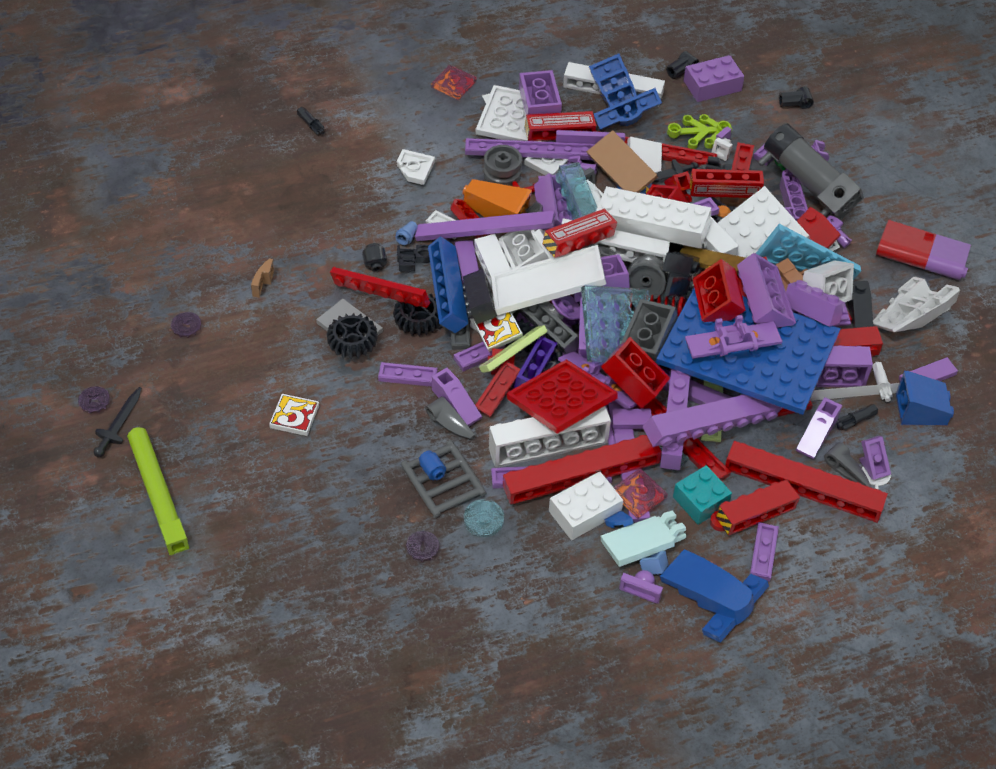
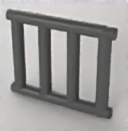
M449 440L445 446L432 452L436 453L438 457L451 452L455 460L444 464L446 472L460 466L465 474L426 491L422 483L430 480L426 473L417 476L413 468L420 466L419 457L409 462L407 460L401 462L404 471L434 518H438L441 512L478 495L483 497L487 494L452 440ZM469 480L474 486V489L437 506L432 500V497Z

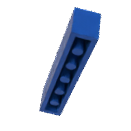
M440 236L428 246L439 324L453 333H457L468 324L455 245Z

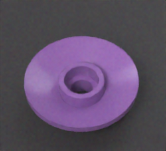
M571 295L552 300L556 311L560 315H564L572 320L580 318V306Z

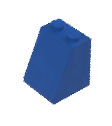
M904 371L896 392L901 425H948L950 418L953 417L954 410L953 406H950V391H947L946 383L910 371Z

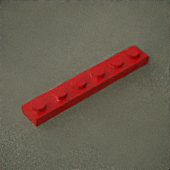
M333 267L330 271L333 282L340 287L363 291L368 294L382 296L383 298L413 304L414 306L427 308L430 304L427 292L424 289Z

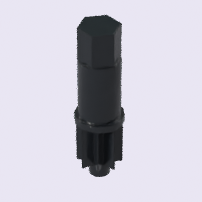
M304 107L297 109V115L302 118L310 129L317 135L325 133L324 126Z
M871 404L853 413H849L839 418L836 426L842 430L855 426L857 423L878 414V408L875 404Z

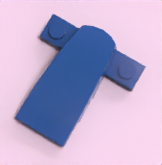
M620 54L589 66L592 77L608 108L593 114L599 130L619 123L620 126L632 125L639 121L642 117V112L662 104L656 88L639 95L636 94L633 82Z
M685 549L660 575L661 582L677 588L680 595L697 601L698 607L716 613L703 627L702 631L703 635L720 643L736 624L738 625L751 614L755 602L769 587L767 580L750 574L742 583L719 566Z

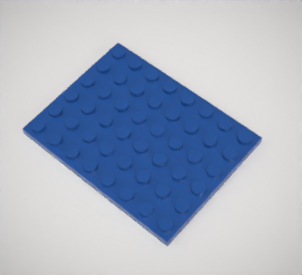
M694 288L656 358V364L804 415L841 328L829 327L814 319L793 313L796 324L777 327L782 344L759 347L758 350L754 351L748 349L730 352L724 356L717 354L692 359L685 336L715 331V322H703L701 319ZM742 296L746 310L740 314L743 316L742 323H746L747 326L756 325L752 319V311L747 304L748 299ZM735 318L730 321H723L722 326L734 325Z

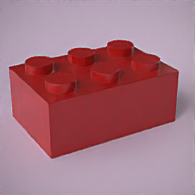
M631 337L617 347L601 366L605 373L641 409L658 395L670 379Z

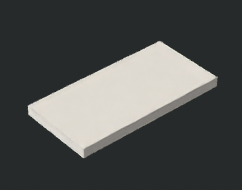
M598 245L491 275L497 315L606 285Z

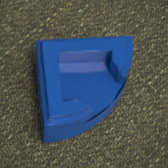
M619 511L606 518L605 523L606 526L615 528L614 525H624V527L633 524V519L623 511Z

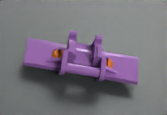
M742 315L736 316L734 325L723 327V321L720 318L715 320L714 332L685 336L692 359L717 354L724 356L730 352L748 349L754 351L758 350L759 347L782 344V339L774 322L747 326L746 323H742Z
M574 351L559 357L558 360L560 362L567 359L617 391L618 399L614 401L624 408L630 409L637 405L609 375L605 377L599 372L602 364L606 361L603 355L596 357L593 362L588 361Z

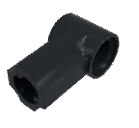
M688 51L682 52L678 60L666 67L668 76L672 79L680 76L685 72L686 66L697 64L699 60Z
M801 87L795 92L779 93L780 107L799 105L802 109H807L814 104L808 87Z

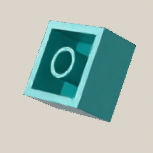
M707 465L676 483L673 498L697 525L709 519L715 511H718L719 506L723 502H730L732 492Z

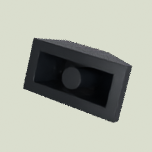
M667 252L662 271L695 276L700 269V258L682 252Z

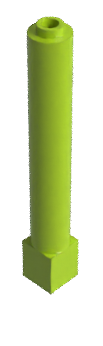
M133 428L127 437L168 553L173 555L188 550L189 545L186 534L176 512L148 433L144 428Z

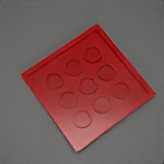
M566 359L507 392V399L558 434L618 399V392Z

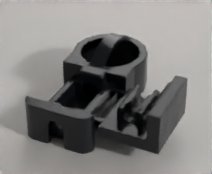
M398 245L397 262H399V271H415V263H430L429 256L420 255L421 252H429V245H416V249H400V245Z

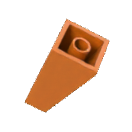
M472 179L469 185H465L462 194L464 195V201L483 217H495L526 213L525 210L529 207L532 190Z

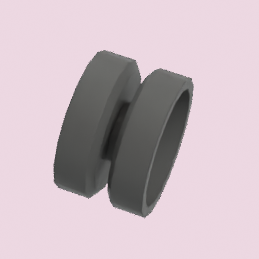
M496 145L488 149L484 155V179L486 182L513 186L514 181L519 183L522 167V155L519 150L509 145Z
M648 254L634 259L628 269L629 293H632L635 298L639 293L640 299H643L644 294H646L647 301H650L652 294L654 299L661 295L668 278V272L662 271L664 262L660 258Z

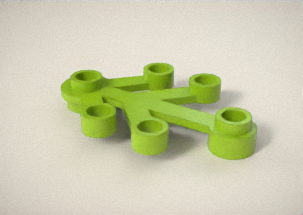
M706 114L700 115L699 121L693 119L690 115L683 116V125H692L694 127L681 128L679 124L671 123L668 125L667 134L673 139L679 135L697 134L694 138L688 140V148L697 149L698 143L707 134L714 133L710 138H706L704 143L707 149H712L716 135L725 127L731 129L732 127L729 122L720 121L718 123Z

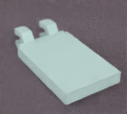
M672 510L663 513L661 517L653 516L601 535V542L620 567L674 547L676 542L686 538L684 533L686 527L683 523L677 524L674 520L676 519V514Z

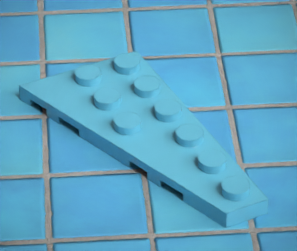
M781 224L777 225L756 252L761 257L766 256L767 260L774 265L788 258L799 271L809 270L835 260L854 264L853 280L861 272L860 265Z

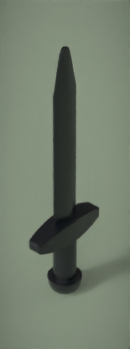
M674 159L671 162V169L655 172L658 176L656 180L672 177L686 171L690 172L692 169L699 168V165L696 162H691L690 165L680 166Z
M141 387L137 388L128 397L108 430H95V434L102 439L99 446L94 448L93 453L96 457L101 458L105 455V450L109 443H123V439L117 433L137 403L142 390Z

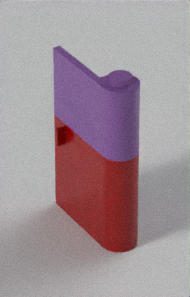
M888 220L876 255L960 281L961 277L965 278L968 270L965 265L971 245Z

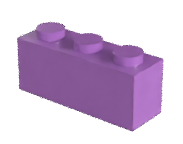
M802 280L788 284L786 294L791 309L829 327L840 323L846 302L839 300L838 296L824 293L820 288L811 287Z

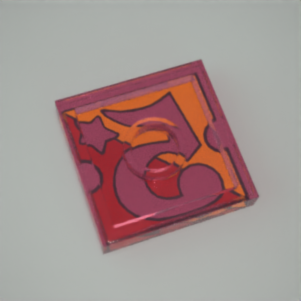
M448 65L431 83V88L459 100L474 85L477 77Z
M641 468L613 487L623 499V505L637 519L666 499L668 495Z

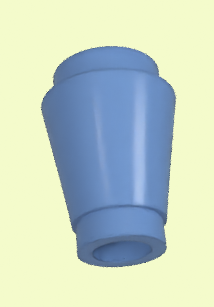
M410 221L397 230L396 241L401 245L410 244L417 230V224Z

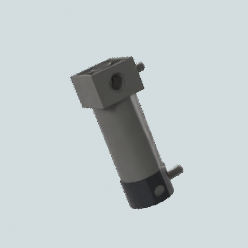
M783 124L767 139L764 145L767 153L758 163L763 166L771 158L781 163L819 200L823 208L820 213L825 217L830 214L842 220L864 199L861 188L844 172L840 174L790 124Z

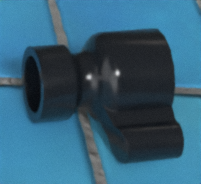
M709 156L705 169L731 170V164L725 163L722 165L720 158Z

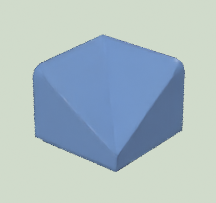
M663 550L640 560L641 569L647 570L652 574H662L668 566L666 551Z

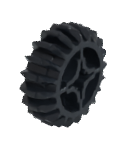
M432 294L428 295L430 304L427 308L397 301L394 306L393 317L399 330L403 329L404 333L410 332L411 336L414 333L418 334V336L424 333L427 336L428 331L433 333L435 329H438L440 324L436 298H433Z
M354 312L350 316L345 314V317L338 316V320L333 319L332 324L328 327L327 343L337 356L342 354L343 359L346 356H349L350 359L356 356L359 359L360 355L366 356L367 352H372L373 347H376L378 339L377 328L374 326L373 320L369 321L368 316L364 318L362 314L355 316Z

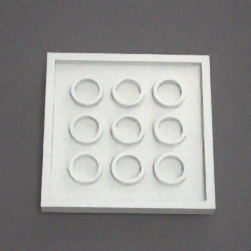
M493 86L476 127L477 135L500 140L528 141L524 127L526 115L520 90Z
M765 186L718 222L719 226L738 244L737 256L745 258L758 251L778 224L808 239L810 238L808 233Z

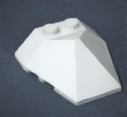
M912 277L900 287L898 296L895 299H890L889 307L886 310L882 309L873 320V326L891 332L921 328L942 313L948 311L956 303L960 289L959 287L946 285L940 291L934 292L930 290L925 279Z

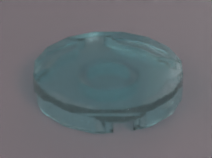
M479 499L469 504L465 509L464 525L473 535L479 537L495 535L504 524V512L494 501L490 500L489 502L485 501V499Z

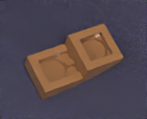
M268 259L256 272L251 283L253 297L260 298L263 284L271 285L274 274L273 259Z

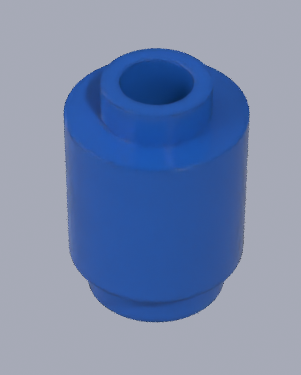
M428 450L420 455V466L430 480H439L445 475L446 467L436 453Z

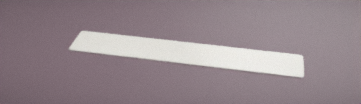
M899 383L814 390L810 400H823L824 397L834 399L880 395L879 390L886 386L887 388L891 387L892 393H896Z

